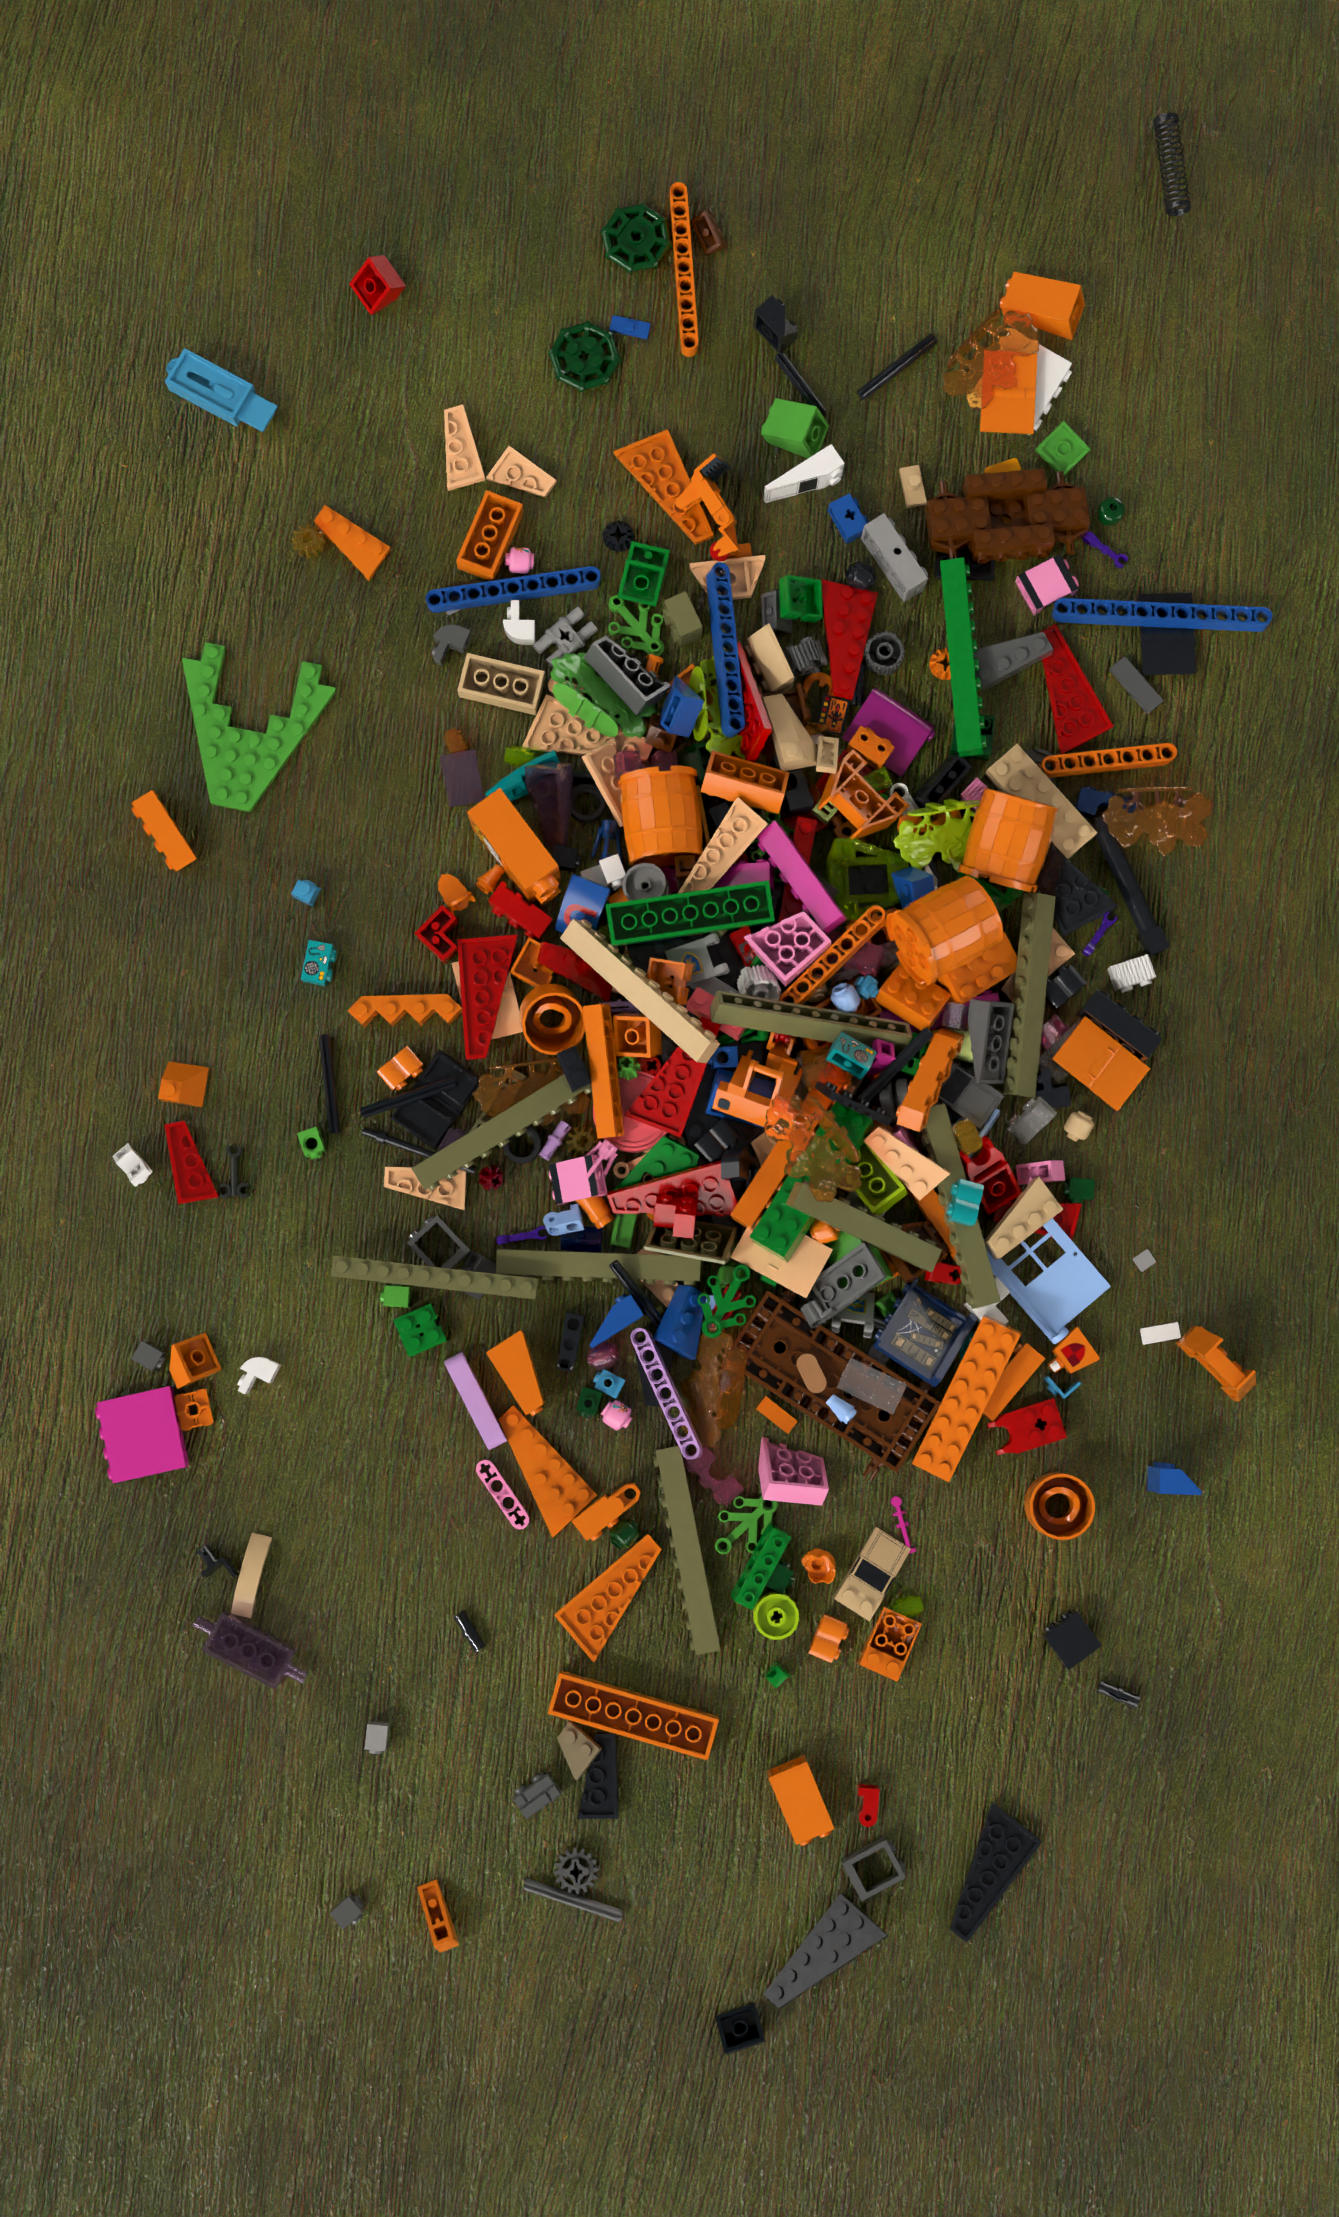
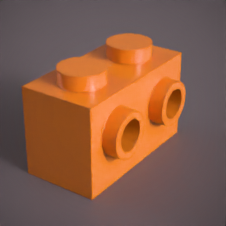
M860 726L849 742L846 752L849 753L854 749L867 762L868 766L880 772L891 756L894 746L888 739L875 735L872 729Z

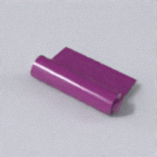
M874 688L842 739L849 743L860 726L868 727L875 732V735L888 739L894 746V750L884 766L902 777L926 740L930 742L936 731L933 730L934 725L879 689Z

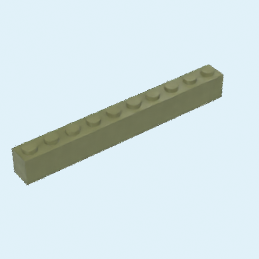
M1025 893L1023 898L1014 983V1010L1003 1094L1035 1097L1056 898L1051 895Z
M717 990L710 1006L711 1020L714 1023L827 1042H834L842 1031L873 1049L872 1042L876 1038L893 1043L895 1053L899 1054L912 1039L910 1025L906 1022Z
M585 1061L582 1065L585 1066L584 1069H586L587 1076L591 1080L590 1067ZM564 1074L411 1169L423 1189L429 1188L432 1191L441 1185L439 1181L447 1178V1180H450L458 1174L457 1170L464 1167V1169H467L474 1165L476 1158L481 1156L483 1159L492 1154L491 1149L497 1145L501 1148L510 1142V1137L514 1135L519 1137L526 1133V1128L531 1124L535 1127L545 1121L543 1117L549 1113L552 1116L562 1110L561 1106L565 1103L571 1105L579 1100L578 1095L583 1092L586 1095L591 1093L592 1085L590 1084V1086L572 1093Z
M943 1103L932 1106L927 1125L922 1129L923 1135L921 1139L928 1151L927 1158H930L937 1165L950 1172V1175L937 1185L939 1190L938 1200L944 1208V1222L949 1226L951 1233L949 1234L950 1243L955 1247V1261L960 1266L962 1272L960 1279L967 1290V1303L969 1306L971 1305L972 1309L1001 1302L978 1219L975 1225L971 1227L948 1220L946 1208L948 1203L952 1202L951 1186L959 1179L966 1180L946 1105Z
M497 1249L496 1274L521 1275V1277L527 1278L542 1276V1280H554V1277H562V1281H574V1277H580L584 1282H594V1278H603L602 1282L615 1283V1279L618 1278L609 1265L614 1260H618L634 1281L635 1279L643 1280V1284H655V1280H664V1284L676 1285V1281H684V1285H696V1282H701L702 1260L675 1255Z
M333 1256L331 1269L332 1277L537 1300L539 1279L341 1256Z
M678 1445L657 1449L656 1454L653 1455L655 1467L659 1466L660 1475H657L659 1487H663L664 1495H661L663 1508L667 1507L668 1515L665 1516L667 1528L671 1527L672 1536H669L671 1548H675L676 1556H673L675 1569L679 1568L680 1577H677L678 1587L683 1589L685 1596L681 1597L683 1610L687 1609L688 1618H685L686 1628L691 1630L693 1637L689 1638L691 1651L695 1650L696 1655L721 1651L682 1453Z

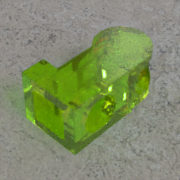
M885 766L863 776L876 792L893 786Z

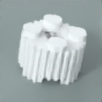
M759 965L756 967L752 966V968L744 967L741 970V975H739L737 982L739 994L778 1000L780 995H782L778 978L766 965H761L760 967Z

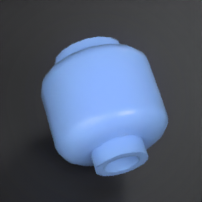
M840 983L835 986L830 996L837 1011L854 1013L861 1001L854 986L846 983Z

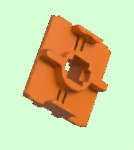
M207 1389L178 1394L174 1397L181 1430L187 1431L191 1430V1428L208 1426L214 1423ZM196 1404L198 1414L192 1415L191 1405Z

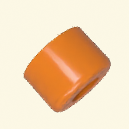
M544 984L531 990L522 1001L519 1011L520 1024L527 1042L537 1051L544 1054L557 1055L561 1051L576 1046L583 1038L585 1033L583 1008L578 997L570 989L558 984ZM554 1009L563 1013L562 1022L556 1027L544 1026L540 1022V1016L545 1010Z
M1052 1472L1040 1476L1030 1485L1025 1495L1024 1508L1028 1521L1038 1532L1053 1539L1069 1540L1078 1537L1088 1529L1094 1518L1095 1501L1092 1492L1083 1481L1072 1475ZM1056 1493L1064 1494L1068 1498L1070 1506L1068 1512L1060 1518L1050 1516L1045 1509L1047 1499Z

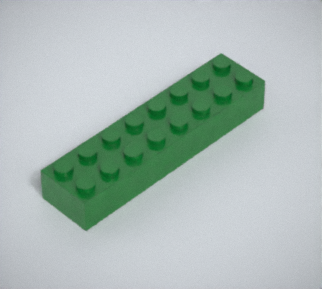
M769 880L606 904L612 947L775 922Z
M837 1101L834 1103L751 1233L750 1238L755 1244L783 1261L789 1262L815 1221V1218L786 1205L795 1182L803 1183L805 1180L816 1185L814 1189L818 1191L825 1189L832 1193L865 1142L864 1139L874 1128L873 1120Z

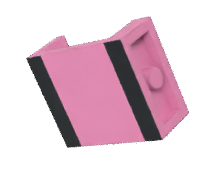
M1060 554L1018 575L1015 581L1033 615L1040 613L1043 607L1069 594L1074 596L1079 589L1076 577L1072 576L1069 572L1068 562L1062 559Z
M588 1155L549 1164V1178L552 1181V1195L556 1205L569 1204L571 1201L607 1195L602 1161L590 1177H586V1174L600 1155Z

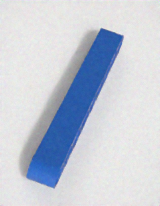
M717 562L706 574L721 730L726 737L733 738L744 729L745 715L730 571L725 563Z
M590 566L430 590L426 594L425 600L430 611L439 613L511 602V600L520 601L597 589L601 584V574L596 567ZM589 575H595L597 579L595 581H589L587 580V577ZM570 578H575L578 580L575 584H569L567 582ZM556 581L558 584L555 587H550L548 583ZM530 584H537L538 588L530 590L528 586ZM516 586L519 590L511 593L508 591L509 588ZM493 589L499 591V593L495 596L489 594V592ZM473 592H477L480 594L479 597L475 599H472L469 596ZM453 595H458L460 597L459 600L455 602L451 601L450 598ZM433 598L440 599L438 604L430 603Z

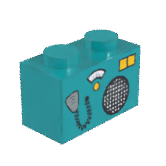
M308 941L301 974L303 982L327 986L328 982H331L333 970L330 969L332 962H335L337 957V951L333 944Z
M841 1031L832 1043L826 1060L861 1080L869 1071L877 1052Z

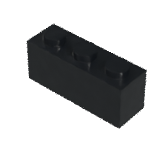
M958 753L949 754L912 797L913 800L921 808H926L925 803L934 802L941 804L972 766L963 757H959Z

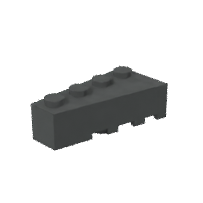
M1041 632L983 647L974 652L975 659L978 658L979 670L976 671V678L980 677L981 691L983 692L1052 655L1053 648L1045 633Z
M606 635L592 643L584 656L585 660L636 715L662 700L671 687L666 681L663 683L656 678L658 675L652 670L648 672L640 666L641 662L627 656L626 651Z

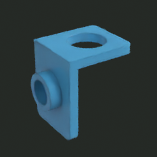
M1048 1376L1043 1377L1049 1384L1047 1389L1054 1396L1058 1395L1061 1399H1065L1082 1384L1080 1381H1076L1066 1391L1062 1392Z

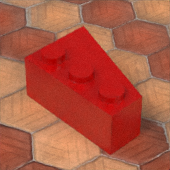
M502 881L488 900L492 908L491 912L499 918L505 917L509 920L508 924L516 930L521 928L525 931L524 935L526 937H530L533 940L537 939L540 942L553 924V919L534 904L523 899L521 894L507 888V884Z

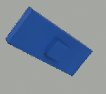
M613 315L609 331L648 339L651 323Z

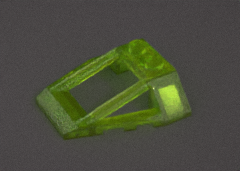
M836 838L826 860L827 882L840 890L834 901L847 920H858L872 906L877 905L884 909L900 902L891 873L907 868L909 864L900 854L877 848L872 844H866L859 839ZM855 850L877 856L856 857ZM887 864L888 893L849 895L848 866ZM879 902L858 909V903Z

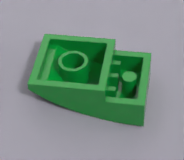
M631 541L617 598L656 607L670 557V550Z

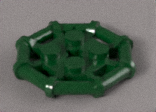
M646 203L624 208L617 207L607 224L600 231L603 237L606 259L612 260L626 269L627 273L649 268L656 269L666 252L673 245L670 239L667 217L661 216L647 207ZM639 213V216H635L634 219L626 217V215ZM644 214L653 219L654 222L651 223L650 221L645 219ZM618 220H621L622 223L618 229H614ZM655 229H661L662 238L656 236ZM640 234V240L634 241L632 235ZM611 237L617 238V245L612 247ZM655 245L661 246L655 256H653L651 251ZM620 251L629 256V262L617 254ZM646 256L648 259L647 261L634 263V258L642 259Z
M588 320L585 323L568 328L562 327L551 350H548V356L551 359L556 374L555 379L578 389L579 392H584V390L604 384L608 385L622 358L619 356L613 338L614 334L590 323ZM584 331V336L572 339L571 335ZM590 332L602 337V339L597 341L594 337H589ZM566 340L568 344L565 352L559 351ZM606 344L611 355L604 354L602 347ZM583 353L590 355L587 361H584V359H580L579 357L582 356ZM559 359H565L567 368L562 370ZM605 362L610 363L605 373L600 371ZM570 373H575L578 375V377H580V381L568 375ZM595 375L598 377L585 382V378Z

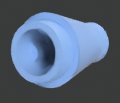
M835 1394L826 1402L838 1419L846 1424L857 1413L854 1409L855 1406L838 1398Z

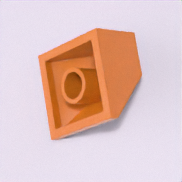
M169 1061L161 1079L158 1099L164 1102L203 1107L209 1067Z
M206 1332L173 1344L171 1347L169 1371L177 1389L222 1370Z

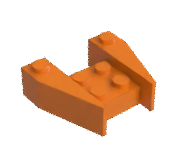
M854 749L837 764L836 774L830 773L818 809L821 810L830 801L858 829L849 838L850 841L888 828L910 806L897 792L885 801L858 772L867 762Z
M1192 1326L1176 1344L1190 1358H1196L1222 1384L1220 1388L1233 1401L1239 1402L1256 1385V1372L1254 1370H1243L1237 1362H1231L1226 1357L1228 1355L1227 1352L1218 1346L1223 1341L1221 1337L1207 1331L1202 1326Z

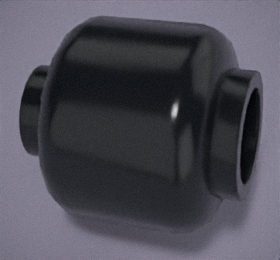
M857 561L849 565L845 579H847L849 586L866 590L869 586L872 587L874 585L876 575H874L872 566Z

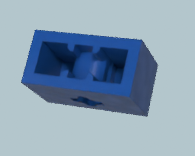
M850 493L830 503L828 506V512L846 544L861 537L864 525L869 523L867 517L859 511L860 505L857 499L852 498Z

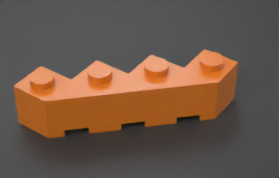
M448 994L361 996L349 1008L348 1012L364 1028L378 1013L393 1027L406 1013L421 1026L435 1012L451 1025L462 1013V1007Z
M941 1028L936 1033H933L925 1056L921 1058L919 1069L914 1079L909 1083L908 1092L897 1109L898 1125L918 1132L926 1127L930 1109L938 1102L942 1083L949 1078L953 1059L960 1054L965 1035L945 1028Z

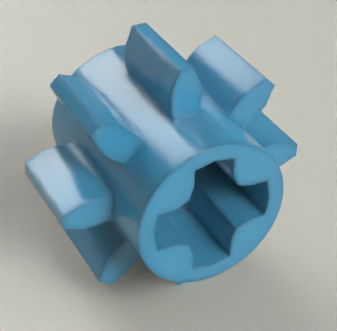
M870 975L858 977L853 984L856 986L855 989L860 998L867 1000L869 997L875 998L879 992L877 988L878 981Z

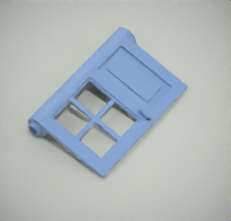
M1052 1218L1043 1225L1048 1233L1032 1247L1029 1248L1024 1241L1020 1243L1026 1249V1252L1009 1266L1001 1258L994 1260L988 1251L987 1254L995 1277H998L1007 1287L1013 1298L1049 1340L1056 1344L1069 1333V1330L1064 1326L1111 1286ZM1052 1236L1065 1253L1047 1268L1033 1251ZM1030 1254L1044 1271L1028 1285L1024 1286L1011 1269Z

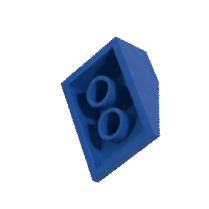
M623 1294L615 1299L616 1304L612 1306L590 1343L591 1349L644 1316L631 1294L629 1296Z

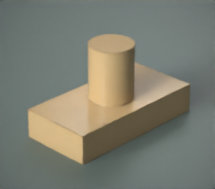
M919 465L900 468L899 474L906 507L912 508L926 505L927 501Z
M819 736L816 771L836 774L839 738Z

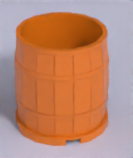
M658 766L634 770L620 776L618 786L622 792L623 827L629 864L631 866L641 863H650L657 867L675 866L674 856L695 855V861L699 860L703 853V829L699 794L695 782L697 780L696 769L688 766H670L671 771H659Z
M984 788V793L976 809L966 843L963 864H959L958 871L979 878V876L989 877V882L1036 893L1038 887L1036 881L1043 868L1059 808L1005 792Z
M967 875L925 894L902 910L898 909L889 913L886 918L887 934L890 941L895 940L899 951L895 953L908 974L921 985L925 982L926 985H930L936 982L937 977L950 973L982 956L986 951L1001 943L1004 936L1003 925L991 897L983 886Z

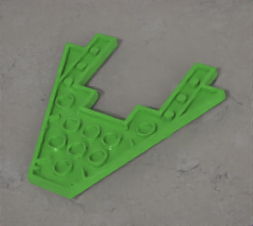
M205 642L201 661L183 658L182 662L210 803L216 806L251 812L336 694L337 689L319 684L322 665L302 661L290 718L270 715L266 734L229 727L232 707L214 704L226 648L222 645Z

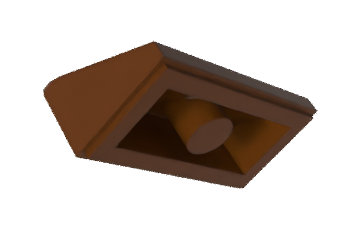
M705 210L691 220L692 226L707 256L727 247L711 212Z

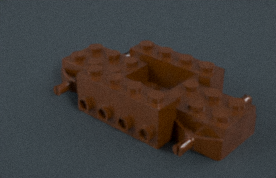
M1044 469L966 475L961 488L962 497L949 493L947 481H940V494L928 500L925 506L930 549L947 553L949 559L957 558L958 551L969 546L971 562L979 564L987 563L991 560L1004 562L1008 559L1045 558L1050 555L1055 542L1066 544L1067 554L1073 555L1076 553L1074 542L1085 537L1090 525L1085 487L1079 488L1064 481V472L1057 471L1055 472L1056 485L1046 490L1047 484ZM1007 517L1011 523L1003 524L1001 518Z

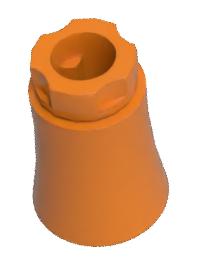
M603 1196L576 1200L597 1229H600L614 1219Z

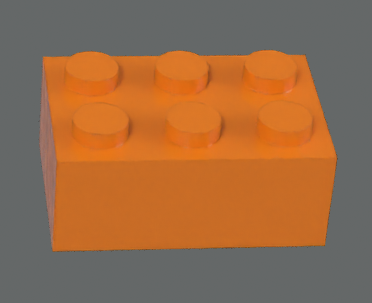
M900 962L879 989L875 1002L922 1031L924 1028L930 1029L947 1007L952 994L935 983L926 985V982L922 985L919 984L908 974Z

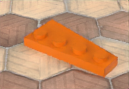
M324 505L314 520V523L368 581L371 580L391 551L388 545Z

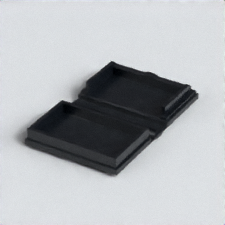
M1192 593L1138 595L1139 602L1193 604ZM1139 612L1140 616H1146L1145 613ZM1157 613L1160 617H1166L1163 613ZM1177 614L1180 618H1186L1183 614ZM1140 626L1142 676L1196 674L1194 629Z
M440 1049L411 1090L449 1077H455L457 1087L400 1106L390 1117L434 1150L484 1081Z

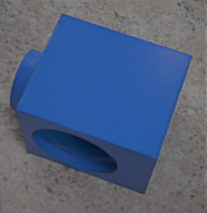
M737 1046L718 1047L708 1061V1064H711V1069L736 1068L738 1066ZM719 1052L726 1054V1063L718 1061L717 1055Z

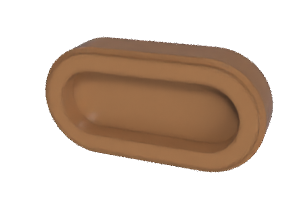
M811 1354L799 1356L796 1366L807 1389L813 1393L822 1392L827 1382L816 1358Z

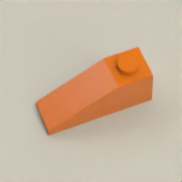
M436 1879L417 1887L433 1946L440 1953L459 1946L455 1927L438 1880Z

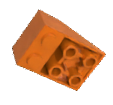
M883 1607L857 1663L898 1682L922 1624Z

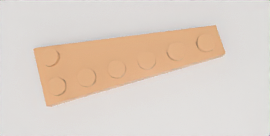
M737 797L678 894L711 889L768 823Z

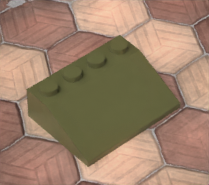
M696 1220L692 1239L674 1237L673 1228L658 1227L653 1224L644 1245V1250L726 1264L732 1259L731 1255L736 1248L737 1228Z

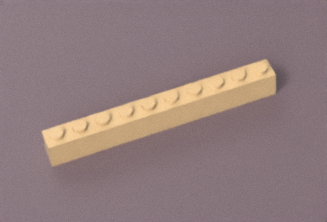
M573 919L560 939L691 1058L699 1063H707L720 1045L715 1039L716 1035L701 1027L702 1023L698 1019L690 1017L687 1014L688 1010L679 1004L677 1005L670 994L662 992L657 982L649 980L642 969L633 966V961L627 956L621 955L618 952V947H612L611 943L605 940L606 937L602 933L594 931L591 928L592 924L585 919Z

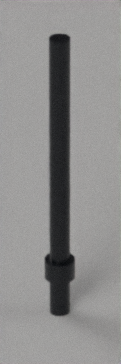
M364 1127L362 1130V1135L374 1138L376 1142L381 1144L387 1143L426 1158L436 1153L389 1136L387 1132L381 1130L378 1132ZM471 1166L467 1169L462 1167L459 1170L475 1175L477 1167Z

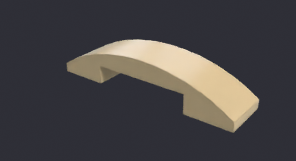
M252 1532L241 1566L231 1614L252 1618L257 1599L256 1594L272 1537Z

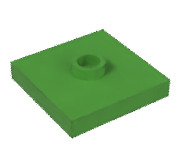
M1065 421L1035 449L1055 472L1063 471L1064 475L1091 450Z

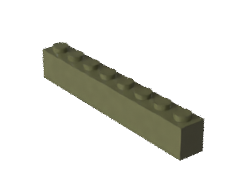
M805 1180L803 1183L795 1182L786 1205L918 1268L933 1272L942 1251L935 1247L937 1243L926 1238L923 1241L919 1239V1234L910 1230L906 1233L901 1230L902 1226L891 1222L889 1225L884 1222L885 1218L877 1214L873 1216L868 1215L867 1209L860 1206L854 1208L850 1206V1201L841 1197L837 1200L832 1197L833 1193L825 1189L818 1191L814 1189L816 1185Z

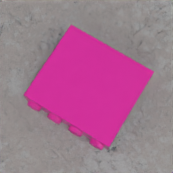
M173 1386L97 1402L95 1413L97 1419H100L101 1422L99 1433L101 1439H104L105 1442L103 1453L105 1459H108L109 1468H107V1473L113 1483L189 1466L183 1432L177 1415Z

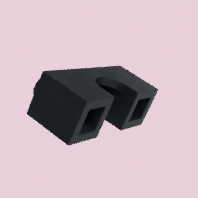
M773 755L769 763L770 767L781 770L777 755ZM802 768L786 771L790 772L788 782L792 785L793 790L785 791L782 801L786 818L808 814L814 805L813 795L808 790V779L804 776Z

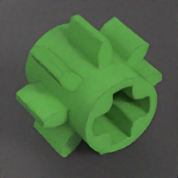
M624 1056L618 1058L617 1070L619 1078L627 1079V1081L634 1077L637 1078V1071L641 1070L637 1057Z

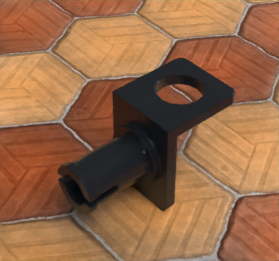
M209 1545L202 1547L203 1550L200 1549L197 1552L207 1565V1568L200 1573L201 1576L209 1577L225 1565L233 1578H239V1573L227 1557L217 1559Z

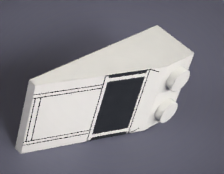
M832 444L766 485L763 500L765 503L826 488L830 484L834 486L841 480L845 463Z

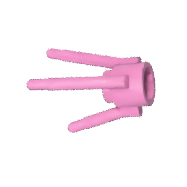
M606 1139L603 1143L599 1141L596 1147L585 1155H593L597 1151V1154L600 1155L586 1174V1177H590L603 1159L608 1160L604 1169V1177H606L613 1160L618 1155L615 1153L618 1148Z

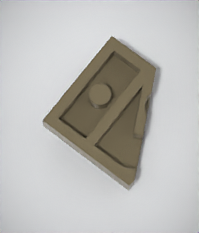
M570 1721L557 1739L574 1779L579 1780L599 1754L602 1747L573 1721Z

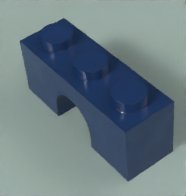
M1091 786L1081 787L1075 803V808L1083 817L1093 819L1098 807H1108L1113 813L1112 824L1129 829L1134 826L1138 812L1136 803H1134V806L1130 805L1128 811H1125L1127 804L1123 805V801L1128 802L1133 797L1115 796L1116 794L1111 791L1099 792Z

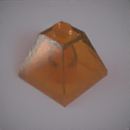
M831 1046L801 1051L803 1073L808 1091L817 1090L815 1086L818 1081L824 1084L829 1081L836 1086L848 1084L846 1071L826 1060Z

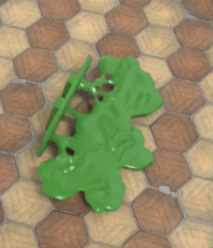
M566 653L562 658L555 657L551 660L554 666L550 673L551 678L555 682H559L553 686V694L563 706L569 709L568 713L571 716L575 717L577 715L585 721L584 725L587 728L591 729L593 727L608 737H615L618 734L619 729L616 722L621 725L622 732L626 737L637 736L641 738L645 734L647 727L642 717H650L652 713L656 714L655 704L636 715L606 681L596 675V670L584 658L586 653ZM572 678H576L578 681L576 689H574L575 685H572ZM580 693H587L589 696H591L592 702ZM616 714H619V718H614Z

